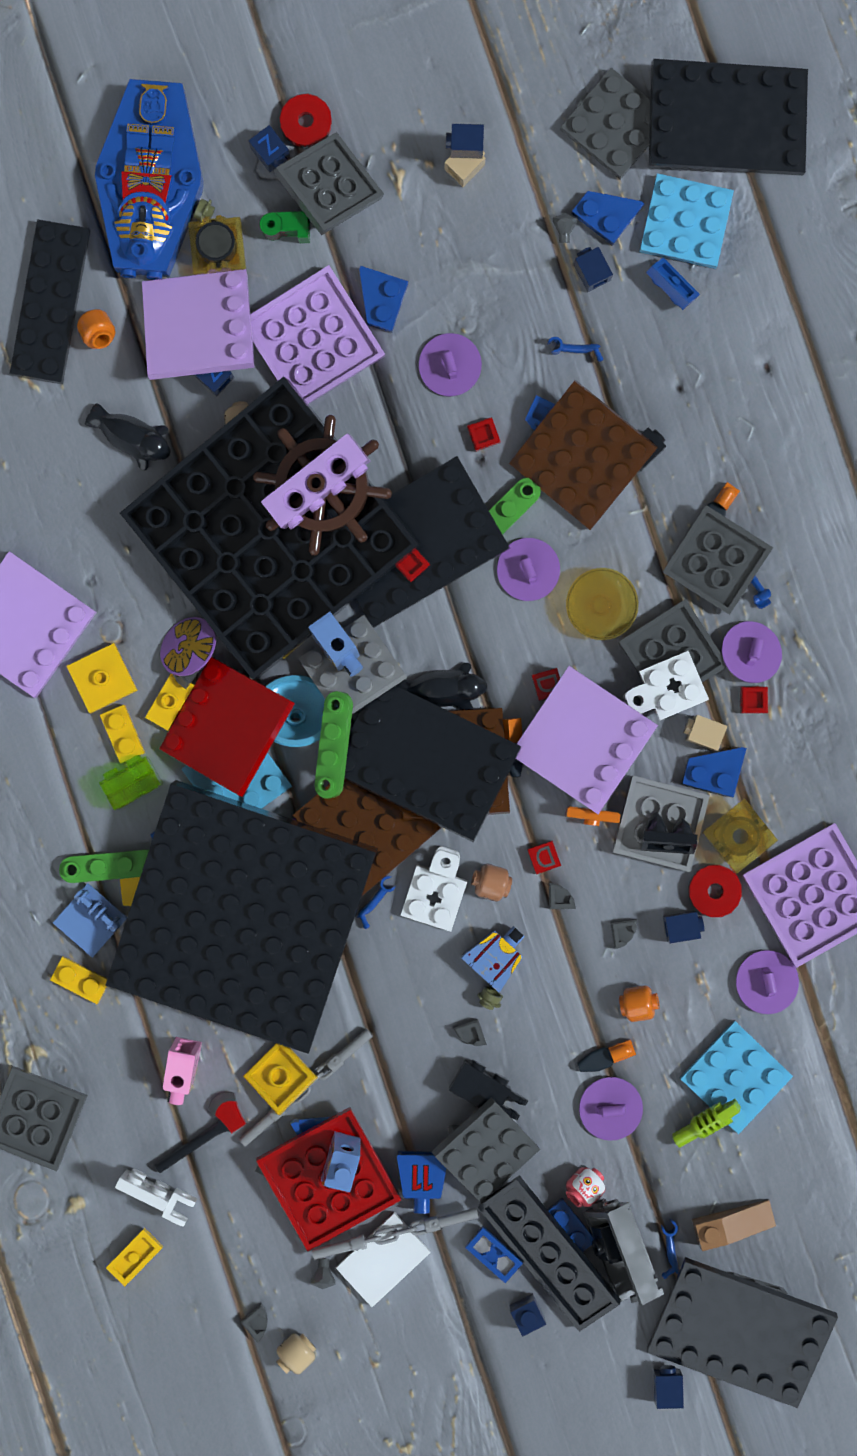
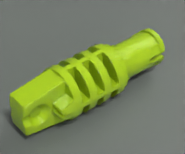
M736 1099L723 1105L721 1102L716 1103L692 1117L690 1124L674 1132L672 1138L675 1144L681 1148L698 1137L705 1139L732 1123V1117L740 1113L741 1106Z

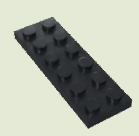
M37 219L9 373L11 376L63 384L90 237L89 228Z
M520 1175L479 1204V1210L579 1332L620 1305L621 1299Z

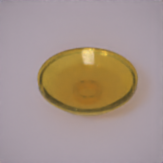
M596 568L581 574L572 583L566 598V611L571 624L582 635L594 640H610L625 633L635 621L638 612V596L631 581L622 573L609 568Z

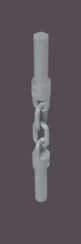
M366 1028L340 1052L334 1053L316 1069V1076L318 1078L292 1104L300 1103L310 1094V1087L318 1080L328 1079L343 1066L345 1060L373 1037L372 1033ZM327 1065L331 1071L323 1076L324 1073L320 1071ZM271 1108L267 1115L239 1138L240 1142L246 1147L272 1123L285 1116L287 1111L285 1110L281 1115H278Z
M477 1208L441 1217L433 1216L412 1222L409 1228L399 1231L394 1227L378 1230L372 1238L365 1239L363 1234L358 1237L354 1236L350 1240L312 1249V1255L314 1260L352 1250L367 1249V1243L375 1242L378 1245L397 1241L399 1235L409 1232L419 1236L439 1231L442 1227L478 1219ZM424 1223L425 1230L416 1232L417 1227L414 1226ZM393 1231L391 1235L395 1236L394 1238L379 1241L381 1239V1236H378L379 1234Z

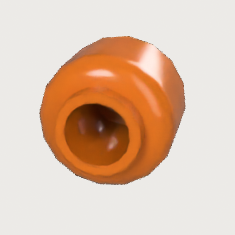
M100 309L85 312L77 323V329L83 342L92 349L107 347L116 334L111 319L105 311Z
M646 985L626 988L623 995L619 996L621 1014L623 1017L626 1016L631 1022L651 1020L654 1018L655 1010L660 1009L658 994H653L651 988Z

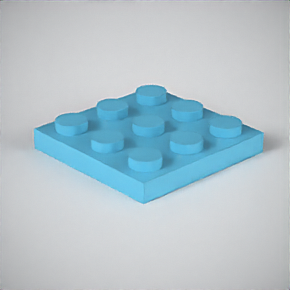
M657 173L639 252L716 269L734 190Z
M269 753L266 754L243 797L187 765L181 769L193 786L261 809L292 787Z
M733 1021L682 1074L680 1079L709 1107L718 1102H721L723 1105L736 1099L741 1106L740 1113L732 1117L733 1122L729 1126L739 1134L793 1076L736 1021Z

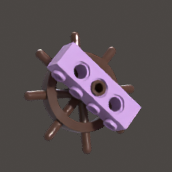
M328 415L325 418L323 438L307 440L300 444L296 443L285 428L279 429L277 435L289 452L281 461L277 474L256 472L253 475L255 482L273 484L276 489L261 501L273 517L266 523V528L273 531L279 526L284 529L287 527L293 529L299 525L311 530L309 553L313 556L317 555L320 551L322 532L334 531L344 526L348 527L359 542H365L367 534L355 518L363 509L367 497L388 499L392 496V491L389 488L369 486L368 467L366 465L371 462L368 456L378 449V441L373 439L363 447H360L348 433L338 441H335L336 418L333 415ZM321 450V454L313 461H310L306 456L311 452ZM336 460H344V462L333 469V464ZM298 462L303 469L294 476H290L293 467ZM352 476L356 478V484L345 483ZM295 493H300L301 495L292 502L291 496ZM336 494H352L354 498L350 506L346 508ZM326 500L339 516L323 520ZM311 510L313 512V519L306 517L304 514Z

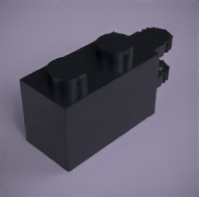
M472 1059L471 1063L464 1060L449 1086V1091L478 1108L492 1097L511 1118L518 1120L520 1116L518 1112L505 1106L504 1102L507 1097H510L516 1103L526 1106L528 1100L514 1092L511 1086L507 1085L509 1080L498 1073H495L494 1076L484 1071L486 1067L476 1060Z

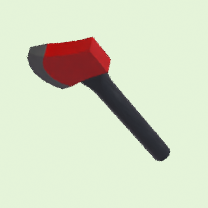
M234 1092L221 1093L212 1100L209 1111L219 1120L213 1126L157 1162L155 1167L159 1173H162L217 1135L230 1131L232 1134L247 1124L239 1109Z

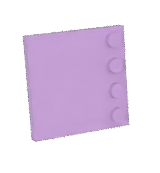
M329 265L251 314L253 343L277 381L283 376L289 379L308 404L385 357L384 351Z
M246 269L142 281L147 375L149 380L255 368L248 274Z
M10 551L0 563V674L32 697L37 698L97 612Z
M568 666L517 744L521 746V750L516 759L599 814L659 725L571 666Z
M835 823L742 875L795 968L857 934V860Z

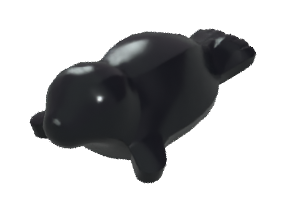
M98 403L92 407L90 414L86 417V426L101 429L113 446L136 459L141 470L148 469V460H165L170 456L171 449L165 438L162 437L168 433V428L164 425L152 427L133 416L109 414Z
M463 663L453 671L440 670L428 672L412 681L404 679L396 685L439 707L458 706L462 710H473L470 701L479 698L486 692L488 687L485 680L469 673L471 669L470 663Z

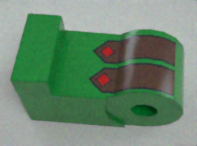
M303 211L267 213L260 220V229L268 240L275 241L281 237L298 236L300 244L310 243V220Z

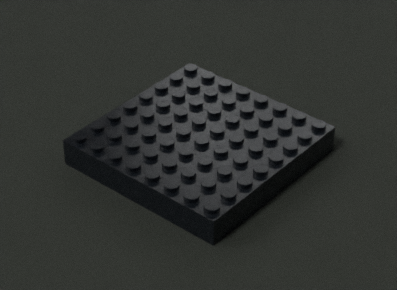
M284 376L120 512L121 516L253 680L261 677L293 649L312 635L308 628L310 625L328 612L336 616L422 546L387 501L383 498L367 497L363 509L355 518L367 534L365 542H359L348 527L344 526L334 531L322 532L320 551L317 555L313 556L309 553L311 530L299 525L293 529L289 527L284 529L279 526L273 531L266 528V523L273 517L261 501L276 489L273 484L255 482L253 475L256 472L277 474L281 461L289 452L278 437V430L285 428L297 444L311 439L323 438L324 432L322 420L290 380ZM321 450L311 452L306 456L310 461H313L321 454ZM336 460L333 464V469L344 462V460ZM298 462L293 467L290 476H294L303 469ZM352 476L345 483L356 484V478ZM368 479V481H369V486H374V485L371 483V481ZM295 493V494H293V495L291 496L292 502H293L295 499H297L301 494H300V493ZM336 494L345 507L348 508L352 503L354 495ZM326 500L323 520L339 516ZM311 510L304 514L306 517L313 519V512Z
M178 780L173 781L170 784L106 986L309 1054L378 848Z

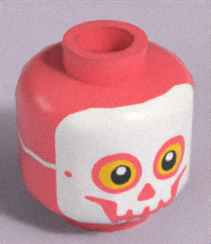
M579 1168L566 1182V1196L577 1207H591L605 1192L604 1176L596 1168Z

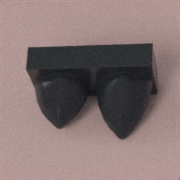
M655 812L646 823L641 839V851L694 854L698 835L694 834L691 826L684 819L679 820L674 825L671 833H668L664 820L658 812Z

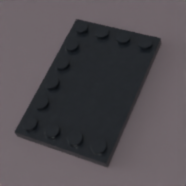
M653 59L651 62L649 166L803 176L806 173L808 69Z
M458 456L393 493L390 498L385 499L422 545L417 550L429 562L430 566L412 582L395 567L356 598L371 626L375 628L511 549Z
M395 685L365 705L360 711L349 735L344 779L474 843L521 750V746Z
M685 1257L647 1346V1353L798 1408L838 1316L836 1312Z

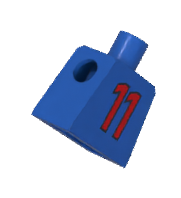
M398 1151L397 1161L403 1198H414V1213H430V1199L441 1198L446 1167L431 1151Z

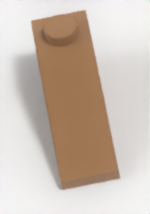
M769 1199L692 1219L697 1242L702 1251L729 1245L776 1226Z

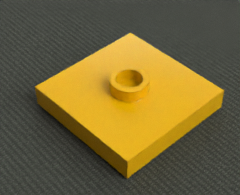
M115 643L67 665V669L89 714L138 691Z
M277 1043L243 1075L278 1115H281L318 1078L291 1048Z

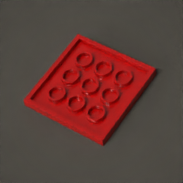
M211 657L159 749L243 797L295 703Z
M351 1107L256 1158L258 1166L307 1252L401 1201V1196ZM334 1131L360 1138V1160L350 1192L323 1186L321 1182ZM341 1147L346 1151H351L348 1147Z

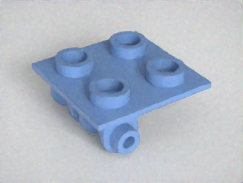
M87 883L82 890L77 892L74 899L53 924L93 958L125 922L127 917Z

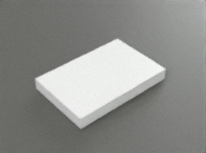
M394 1212L366 1239L372 1238L378 1230L394 1227L399 1231L409 1227ZM393 1231L379 1234L378 1236H381L379 1241L394 1238L395 1236L391 1235ZM409 1232L399 1235L397 1241L384 1245H378L375 1242L367 1243V1249L352 1251L336 1266V1269L364 1300L373 1307L426 1258L431 1251L417 1236Z

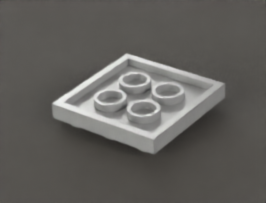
M364 615L343 628L360 654L357 659L363 666V669L358 674L350 677L344 668L338 671L319 645L298 658L325 699L330 693L335 691L345 692L351 697L353 701L352 714L407 678ZM338 700L334 702V708L337 710L340 706Z
M632 775L612 852L691 872L695 852L694 854L641 851V839L648 819L655 812H658L665 822L668 833H671L674 825L679 820L684 819L689 823L694 834L698 835L699 840L710 795Z

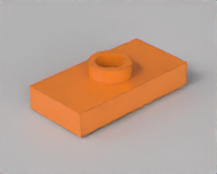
M570 806L566 807L565 817L584 819L585 825L599 826L600 821L620 823L621 816L618 812L601 810L597 814L591 809Z

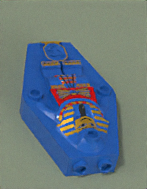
M130 79L96 164L95 179L113 267L124 278H136V275H144L150 280H162V277H170L203 193L204 180L186 93L182 83Z

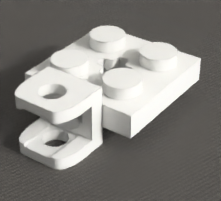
M689 651L639 671L643 684L632 688L623 695L624 702L641 714L654 709L659 720L709 700ZM673 678L675 681H680L681 686L678 687V693H674L673 690L668 691L666 686L670 684L669 679ZM635 696L641 699V704L639 706H636L633 703V698Z
M440 846L434 853L430 868L417 864L401 916L450 932L452 931L468 881L456 877L460 861V853L458 851ZM449 858L451 862L446 864L442 862V859ZM433 891L438 892V897L442 899L441 902H436L435 905L430 904V900L426 898L427 894L432 895Z
M127 1169L122 1174L115 1186L116 1189L163 1211V1218L184 1227L188 1218L173 1209L177 1201L194 1207L197 1201L196 1197L178 1188L172 1192L170 1191L171 1187L166 1183L158 1180L154 1183L146 1179L147 1175L137 1169H132L131 1171Z

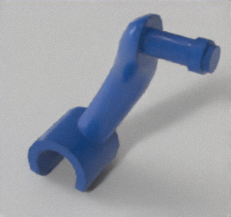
M552 337L547 343H558L559 348L551 352L553 355H557L561 351L573 353H589L594 351L597 361H603V356H601L599 351V344H563L559 337Z
M755 575L751 583L758 591V594L753 596V601L759 609H763L771 604L769 600L771 592L769 589H764Z
M385 876L381 880V887L378 892L357 914V918L360 917L364 929L370 928L365 915L378 905L387 892L395 889L396 886L386 889L383 885L384 880L392 876Z
M671 1218L670 1220L674 1225L672 1230L666 1231L661 1224V1229L666 1235L668 1260L672 1268L661 1274L664 1279L674 1272L676 1274L679 1272L674 1245V1235L678 1231V1226Z

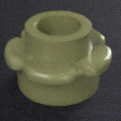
M201 199L196 208L193 218L199 220L200 224L204 223V221L210 222L215 207L211 206V199L209 201Z
M485 986L482 992L477 994L480 999L479 1003L486 1009L493 1010L494 1007H501L500 1002L503 995L494 988Z

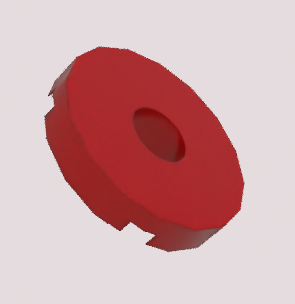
M311 94L296 95L289 99L282 108L280 115L281 130L286 139L293 145L312 147L330 134L332 125L331 111L326 102L318 96ZM304 115H309L314 121L311 126L302 127L299 124V119Z
M707 865L699 869L692 877L688 887L689 898L693 907L701 914L709 917H723L732 913L739 905L742 897V885L738 876L731 869L721 865ZM714 883L722 887V894L716 899L711 898L708 894L709 886Z

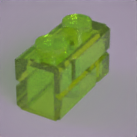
M137 755L126 762L128 767L120 771L114 768L103 774L104 780L99 782L114 810H119L164 785L149 757L141 758L140 755Z

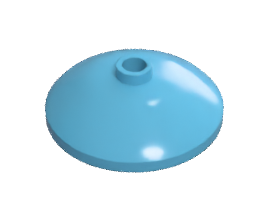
M290 675L276 679L268 684L267 688L295 703L274 742L288 747H302L320 740L325 698L312 679L307 676ZM294 718L300 719V720L297 721V722H293V721H292V719H294Z

